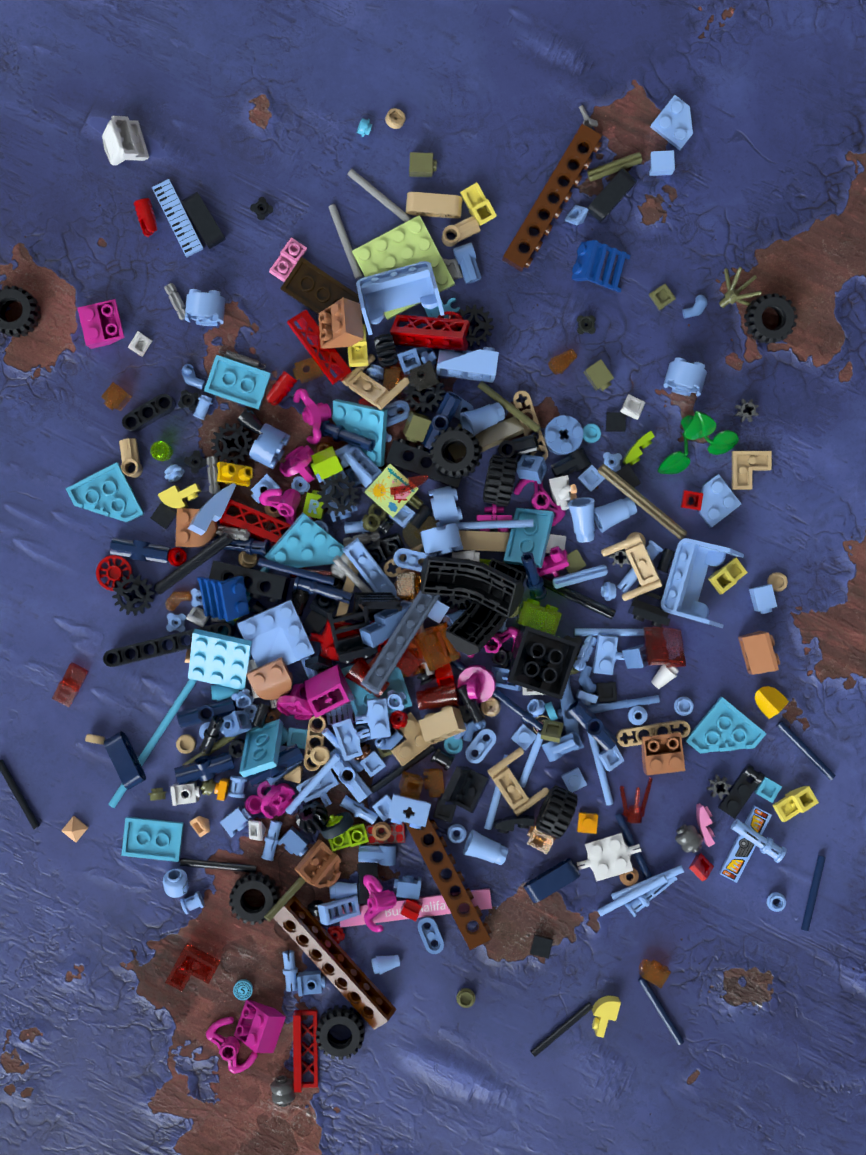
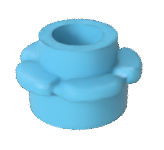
M362 118L359 123L357 133L361 134V137H364L365 134L369 135L372 124H370L369 118L368 120Z

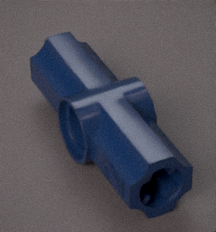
M449 392L446 393L432 419L424 441L421 442L424 447L433 450L431 444L432 442L435 443V436H439L441 434L440 431L443 429L447 430L462 401L457 395ZM438 417L446 420L445 426H440L437 423Z
M112 538L110 554L126 556L140 561L150 560L168 563L169 561L168 553L171 547L150 544V542L139 540L130 541Z
M229 698L177 712V719L180 727L185 728L210 722L213 716H218L217 719L232 714L233 711H237L235 701ZM204 708L211 710L212 715L210 718H206L203 715Z
M580 699L574 701L569 706L567 711L605 751L612 749L616 745L618 739ZM596 721V726L593 729H589L590 724Z
M297 744L279 753L277 767L249 775L247 778L252 787L269 778H275L283 774L287 768L304 760V757Z
M226 752L213 757L208 755L198 757L193 763L174 768L177 782L181 785L198 779L201 781L210 780L218 773L234 769L235 765L230 753Z

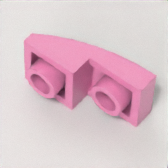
M291 237L282 249L276 262L270 268L269 273L285 282L300 258L304 256L307 247Z
M699 803L696 805L697 824L704 843L710 847L715 844L713 840L715 835L711 828H706V826L712 824L710 819L712 814L707 806L704 807Z

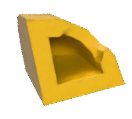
M770 686L762 687L755 693L756 704L768 719L780 713L789 702L781 692Z

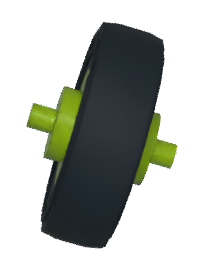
M342 812L335 816L331 815L330 819L326 821L327 825L322 826L320 832L325 839H332L339 835L343 836L344 832L353 825L354 820L349 812Z

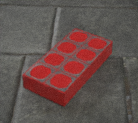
M402 822V825L388 823L391 827V835L385 841H378L373 837L372 829L375 824L366 825V833L369 840L367 845L404 843V822ZM384 828L378 829V832L380 834H384L386 832Z

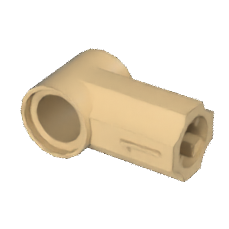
M471 216L455 225L447 226L442 234L443 244L447 247H452L458 242L479 233L480 228L474 216ZM449 232L454 233L456 238L449 240L446 234Z
M128 438L120 440L121 470L125 475L137 478L143 470L139 459L137 439ZM131 464H135V471L129 473L128 467Z

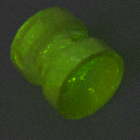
M157 441L152 444L150 453L154 459L167 461L172 457L173 450L169 444Z

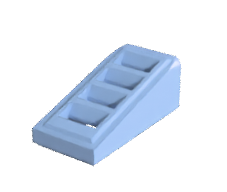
M353 446L343 455L365 488L382 473L357 446Z
M357 895L318 905L320 922L324 925H330L361 915ZM349 902H351L352 912L349 910ZM341 905H343L345 914H343ZM334 907H336L337 916H335Z

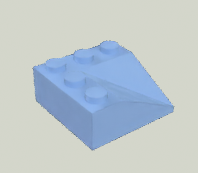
M483 347V350L479 349L476 351L466 350L463 353L449 349L439 350L436 375L493 383L496 376L499 352H495V349L491 347Z
M291 599L237 623L244 640L252 641L251 655L257 667L281 657L285 665H289L315 653Z

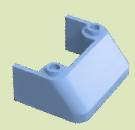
M422 261L363 277L356 282L361 311L369 335H372L371 324L380 323L384 318V312L421 302L422 306L427 309H434L438 306L440 315H445L430 262Z
M689 538L682 539L677 545L661 601L662 609L670 614L723 628V624L707 620L709 609L706 604L698 602L708 565L720 566L724 562L726 554L742 558L744 554L727 547Z

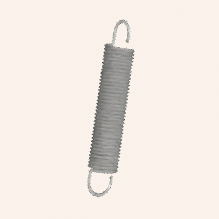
M229 350L224 354V357L259 368L260 361Z

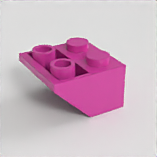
M116 299L77 308L85 343L90 349L107 346L125 338Z
M338 664L304 681L307 701L315 718L355 699Z
M246 1000L234 1036L255 1053H274L286 1016L275 1008L252 1000Z

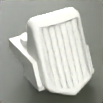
M112 116L102 135L104 150L110 163L118 165L124 160L145 161L148 159L149 155L139 122L129 120L125 116Z

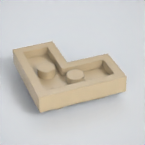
M732 451V490H752V471L772 470V451Z
M411 712L407 714V725L399 729L405 740L391 750L401 766H404L431 745L424 741L420 724Z

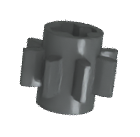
M742 399L740 400L741 406H735L738 410L734 416H739L741 418L740 422H743L746 418L751 422L753 421L751 416L759 415L756 412L758 405L754 406L752 404L753 399H750L747 403ZM749 408L750 412L744 413L743 410Z
M625 549L609 555V558H614L612 565L617 563L620 565V568L625 563L630 565ZM619 552H623V559H619Z
M716 774L715 779H708L710 786L706 787V789L712 790V797H715L717 794L722 799V795H729L728 788L731 787V784L725 783L727 781L725 776L720 779ZM719 784L722 786V789L719 790L715 786Z

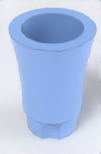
M499 402L460 413L462 429L468 430L474 436L505 419V411Z
M581 497L568 502L574 533L576 534L577 541L581 543L593 541L595 537V500L593 498Z
M626 497L603 506L594 507V521L598 529L603 533L610 527L636 514L635 502Z
M475 830L470 832L463 849V855L476 857L498 865H502L505 862L508 854L507 847L481 835Z

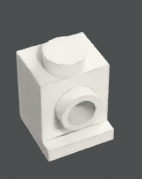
M196 781L181 785L179 783L173 784L170 787L173 806L196 803L199 800L198 798L201 797L200 786H197ZM183 791H187L189 796L184 797Z

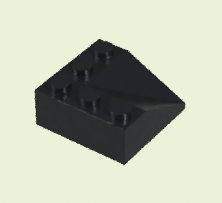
M520 625L514 642L507 682L562 700L580 644Z

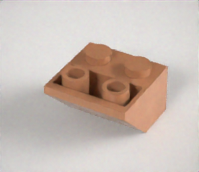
M343 297L318 313L321 348L350 347L364 339L362 311L359 303Z
M757 631L738 637L748 674L754 675L779 670L780 660L777 653H774L773 646H775L773 636L769 635V632Z
M681 732L642 737V762L646 775L685 771Z

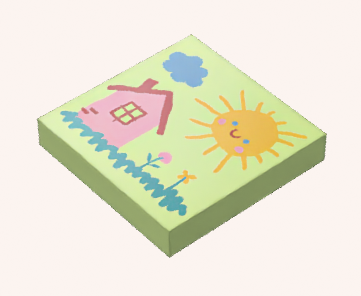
M389 464L364 493L394 518L419 489L395 467Z

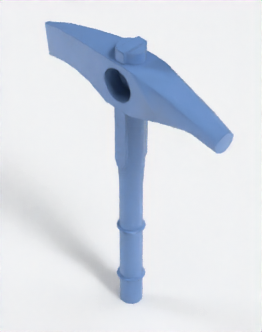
M569 676L562 700L560 699V709L557 710L558 719H562L566 734L575 731L579 735V722L567 711L569 706L575 701L571 692ZM659 695L586 706L595 714L609 710L660 703ZM581 741V745H582V746H581L580 748H578V749H575L574 751L584 748V745H583L582 741Z

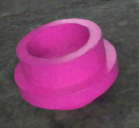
M251 795L245 801V809L250 814H258L261 812L263 800L258 795Z

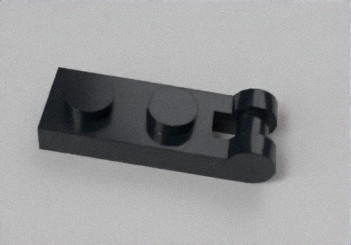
M750 764L746 765L728 791L729 795H725L718 808L735 819L754 790L763 781L765 775L755 771L754 767ZM748 776L753 778L751 783L746 781Z

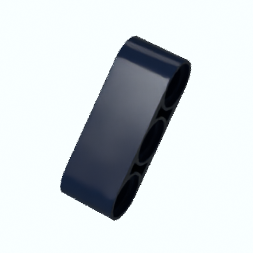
M120 731L104 741L109 757L126 789L129 790L146 780L145 772L124 732Z
M567 858L528 881L523 887L532 902L537 903L579 878L581 874L572 859Z

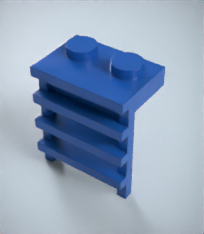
M597 240L581 242L577 250L578 256L572 269L573 275L571 279L575 281L588 280L620 293L622 289L618 287L624 261L625 259H630L631 255L626 254L624 251L621 252L617 248H611L607 244H601ZM606 251H608L609 254L602 280H599ZM618 255L611 284H609L608 282L611 275L615 256Z
M236 576L225 581L197 577L203 602V613L206 617H218L219 620L225 619L228 622L249 614L243 576Z

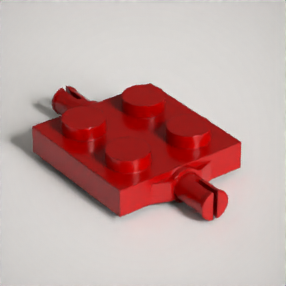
M327 620L322 635L310 633L309 641L320 642L319 656L339 661L335 652L330 623ZM337 622L334 623V626L337 628L351 623ZM355 629L336 634L337 639L359 634L360 630ZM358 658L355 659L353 662H350V663H356V664H357V663H358Z

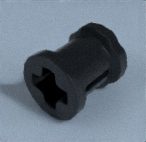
M239 738L231 742L228 751L232 757L239 758L243 755L244 739ZM238 744H240V745H241V747H240L241 750H240L239 752H236V751H235V750H236V747H235V746L238 745Z
M438 747L430 761L432 763L436 762L447 771L455 756L448 755L441 750V747Z

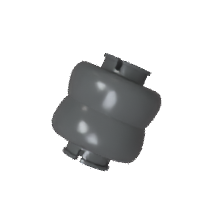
M684 824L676 830L675 840L681 845L684 852L689 853L692 851V853H695L702 848L703 836L697 832L694 825L686 826Z
M287 1076L276 1077L270 1085L272 1101L280 1107L288 1106L295 1099L294 1082L292 1079L287 1078Z

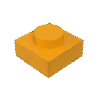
M222 778L219 783H216L214 794H217L216 800L224 801L227 798L230 779Z
M578 812L577 832L597 834L598 814Z

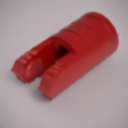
M144 198L135 201L134 206L144 236L149 237L158 228L151 200Z
M283 371L266 396L268 402L272 406L278 405L288 395L295 383H297V380Z

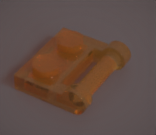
M447 622L440 623L415 635L429 671H434L461 658L460 652H457L446 637ZM439 631L450 654L447 657L436 634Z

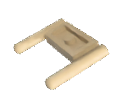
M373 354L368 355V363L370 365L375 360ZM368 366L356 367L342 380L345 386H349L351 390L375 407L377 406L380 410L410 383V380L404 377L394 388L388 391L384 386L363 373Z
M640 534L601 550L603 556H608L625 549L641 587L622 594L624 601L663 586Z
M521 747L487 770L517 817L547 796L549 789L545 787L531 798H528L507 767V765L524 754V750Z

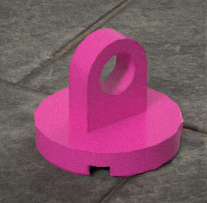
M306 445L305 448L303 446L295 448L286 455L284 464L280 463L279 470L285 477L300 473L306 482L310 483L315 479L313 471L308 466L312 460L311 455H314L313 450L309 445Z
M482 665L468 666L461 672L458 678V688L467 684L469 699H477L478 703L487 701L492 697L496 689V680L493 673Z
M304 683L295 684L292 687L290 696H280L277 700L276 708L285 716L291 714L297 720H309L313 716L312 709L307 702Z
M268 781L262 782L257 789L258 796L263 800L261 812L270 819L274 818L273 816L275 815L281 816L294 800L292 798L295 795L294 789L286 783L277 786L273 784L271 786ZM271 787L267 795H264L265 789Z

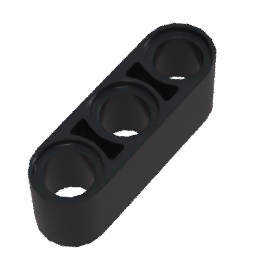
M622 168L587 207L588 212L601 223L632 189L637 180Z
M198 192L181 201L209 249L226 240Z
M160 394L126 414L122 419V425L131 432H138L172 412L176 406L175 400L168 394ZM168 398L170 401L169 406L162 408V400ZM152 408L153 415L150 418H146L145 411ZM135 418L137 424L135 427L130 428L128 422L130 419Z

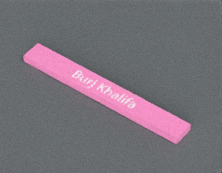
M490 888L471 890L474 896L471 901L474 906L478 905L480 910L492 909ZM455 892L451 894L458 895L460 892ZM442 894L423 896L417 900L422 903L418 918L451 914ZM399 899L396 906L381 911L373 918V922L381 923L409 919L400 914V909L406 899ZM462 903L458 909L461 912H467L470 906ZM359 904L361 915L340 921V928L365 925L364 914L369 909L368 904Z

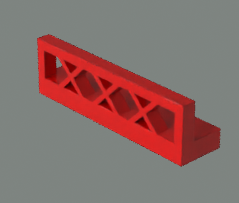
M307 310L302 311L287 321L289 327L332 385L338 381L342 382L352 372L335 348H321L319 326ZM297 321L302 329H298L294 322ZM307 336L314 345L309 344V342L307 341ZM319 352L325 360L320 359V357L318 356ZM330 367L337 375L336 378L331 374Z
M396 315L390 334L393 336L395 345L466 351L468 347L466 334L470 323L469 320ZM400 322L409 323L404 327H399ZM421 323L427 324L423 328H416ZM438 325H444V326H445L444 328H442V329H440V330H435V329H434V327H436V326H438ZM457 326L462 327L461 332L452 331V329Z
M231 499L220 519L221 525L247 529L250 532V537L259 541L270 540L271 546H274L282 537L280 531L289 529L291 524ZM232 505L239 508L241 514L233 517L227 513ZM254 514L259 522L247 523L245 516ZM273 522L276 529L270 532L266 531L263 523Z
M294 1010V1093L302 1092V1088H318L317 1010ZM302 1015H313V1023L309 1027L302 1022ZM307 1032L314 1038V1041L309 1046L303 1041V1036ZM307 1051L314 1056V1060L309 1065L303 1060V1056ZM308 1070L314 1075V1082H303V1075Z

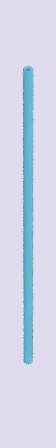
M262 567L260 571L268 573L270 568ZM246 592L247 601L249 602L252 597H249L250 593ZM233 620L226 622L231 623L232 625L235 624ZM224 626L221 634L227 636L229 629L227 626ZM188 680L138 757L141 766L198 680ZM123 784L120 785L108 804L112 808L116 807L127 790Z

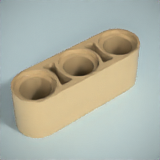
M422 192L407 193L406 214L461 218V196Z
M459 530L463 550L506 552L509 532Z
M314 715L308 723L304 766L309 771H315L321 766L310 765L308 758L314 748L310 743L311 738H318L321 743L320 745L324 746L325 736L322 734V731L327 727V719L324 715L317 717L323 722L321 728H316L313 725V720L316 719Z

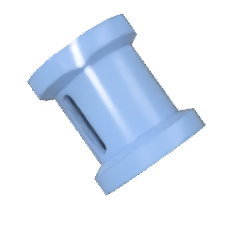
M230 776L232 783L228 796L245 798L244 787L248 778Z
M199 891L191 897L180 899L182 909L186 915L196 908L205 907L204 900Z

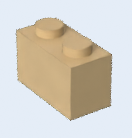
M452 706L443 707L440 712L436 714L429 713L424 716V719L419 720L424 741L430 744L438 743L466 731L460 709Z

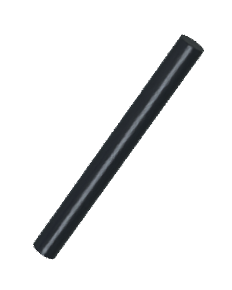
M433 744L404 766H399L369 787L374 794L434 752L436 749Z
M3 759L0 760V772L34 830L40 824Z
M180 858L179 864L180 866L252 873H256L257 865Z
M586 1003L531 1050L533 1056L536 1057L592 1010L593 1006L591 1003Z

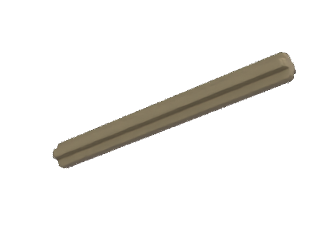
M602 464L598 468L599 474L677 538L682 540L687 535V531L607 465Z

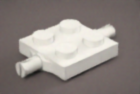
M622 833L586 843L587 860L577 862V866H579V870L590 867L594 872L597 882L633 871L631 854L642 851L639 848V844L628 847L624 842Z

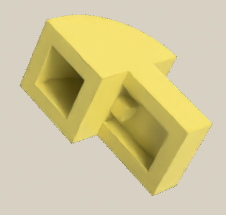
M477 182L460 192L469 209V213L471 216H474L479 226L497 216Z
M363 324L364 339L348 347L349 367L369 366L365 324Z
M196 483L180 491L178 486L174 485L159 493L158 496L169 507L176 509L187 508L188 505L185 500L191 501L199 496L198 493L202 491Z
M736 557L721 569L715 571L708 580L719 595H721L748 572Z
M803 786L785 794L786 797L772 806L780 820L786 822L798 813L806 812L819 802L810 786Z
M604 996L593 1005V1015L598 1016L594 1018L592 1029H594L596 1036L604 1038L608 1020H617L621 1005L619 997Z

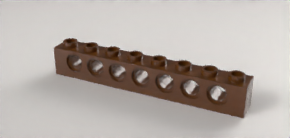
M584 124L580 126L505 252L502 261L521 272L524 268H529L533 261V258H531L533 252L539 251L543 244L541 241L544 234L548 236L553 227L551 225L554 218L558 219L563 211L560 208L563 202L567 203L573 194L570 190L573 185L577 186L583 176L580 173L583 168L588 169L592 162L590 158L592 153H597L602 145L600 142L601 134ZM584 146L587 148L588 152L581 153L578 150V147ZM575 163L577 164L578 169L572 170L569 168L568 164ZM560 179H565L568 182V185L561 186L558 183V181ZM554 195L558 198V202L552 203L548 197ZM540 212H546L549 218L543 220L539 217L538 214ZM535 228L538 230L539 235L531 236L529 230ZM526 245L529 251L522 253L519 250V246Z
M408 807L407 810H403V812L406 813L407 817H410V814L415 813L412 811L411 807ZM428 817L426 827L421 826V829L412 828L410 823L405 822L469 949L472 950L491 940L489 936L492 933L487 922L483 924L480 918L483 914L479 906H474L471 901L474 896L469 888L465 889L462 883L465 879L461 871H456L454 867L456 861L451 853L447 854L445 850L447 844L443 836H438L436 830L439 828L435 820H430ZM432 834L434 841L430 844L423 841L424 835ZM435 851H440L443 854V858L435 861L432 858V854ZM448 868L452 871L449 878L441 876L443 869ZM452 886L460 887L461 891L458 895L450 893ZM460 904H468L470 906L467 912L459 911ZM472 920L478 922V927L474 930L467 927L468 923Z
M293 896L274 916V919L374 1030L388 1022L397 1009L302 903Z

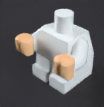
M568 475L549 479L551 496L556 505H560L561 510L569 509L568 502L577 498L576 485L572 484L569 486Z

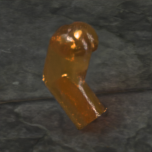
M191 591L173 592L165 602L166 609L174 611L181 601H191Z

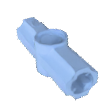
M335 748L330 752V758L336 753L340 756V760L332 769L358 803H360L372 791L359 776L357 770L348 761H344L343 755ZM345 770H350L353 773L351 780L344 778L343 772Z

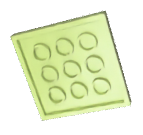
M420 215L352 251L365 277L427 261L431 263L439 293L455 285ZM419 303L384 312V315L389 320Z

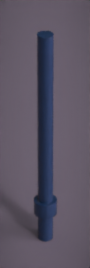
M455 657L449 661L461 672L467 668L465 664ZM495 689L492 696L519 715L523 722L529 723L539 732L542 730L543 724L532 717L533 714L529 713L528 710H523Z

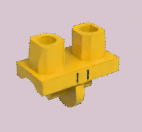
M226 462L217 463V482H223L227 485L234 483L246 487L250 486V479L253 477L252 467Z

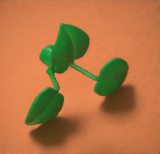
M696 411L694 416L689 415L681 420V425L684 429L682 434L684 437V453L681 451L672 453L662 462L657 471L660 474H677L689 466L691 460L687 456L688 439L696 440L704 437L710 443L707 448L708 452L713 455H720L735 447L739 441L738 435L734 431L726 430L718 433L713 440L710 439L708 435L715 431L716 422L709 415Z

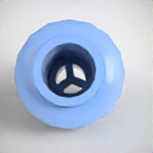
M172 869L165 873L163 886L166 894L176 898L187 893L189 881L185 871L182 869Z

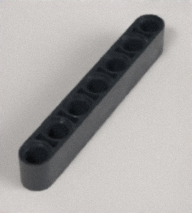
M226 622L197 628L221 634V628L227 626L229 629L227 636L233 637L235 634L234 626ZM194 629L108 650L104 653L103 662L109 667H119L191 649L192 641L190 645H186L184 638L186 635H189L192 639ZM169 639L173 642L171 650L166 648V642ZM150 644L154 646L153 654H149L147 651ZM131 649H134L136 652L134 659H131L129 656ZM113 653L117 655L116 663H113L111 661V655Z

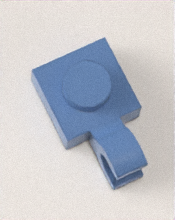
M427 351L420 353L419 356L427 372L434 371V365L437 364V357L434 351L430 354Z

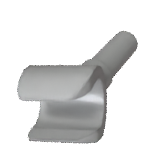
M581 105L579 109L584 118L583 124L591 129L592 126L597 127L598 121L591 119L584 106Z

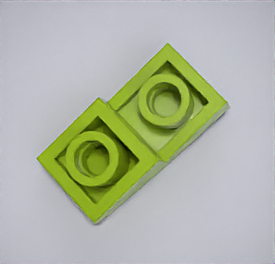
M652 431L643 435L629 449L622 462L624 465L629 463L632 466L640 461L639 456L643 453L639 447L641 446L644 449L652 444L651 439L655 437Z
M364 823L352 825L344 832L343 836L339 835L328 839L332 852L369 842Z

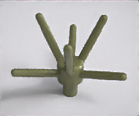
M742 267L738 268L732 285L730 284L728 269L725 268L727 292L724 294L725 298L719 302V305L724 308L729 303L739 302L750 306V302L743 299L761 295L762 292L757 291L743 295L739 293L757 277L753 276L736 290L735 286Z

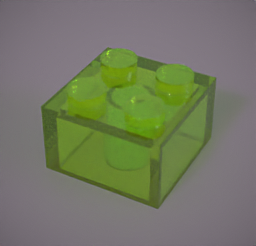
M529 598L527 602L522 600L516 623L555 635L562 613L558 612L559 608L548 604L545 607L539 606V601Z

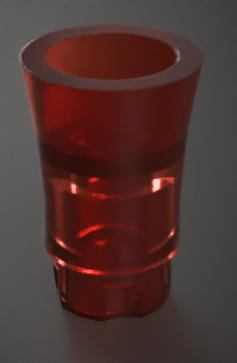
M361 657L349 670L345 678L380 698L390 683L386 681L378 694L361 685V682L371 668Z
M455 680L417 691L416 697L419 710L446 706L460 707Z

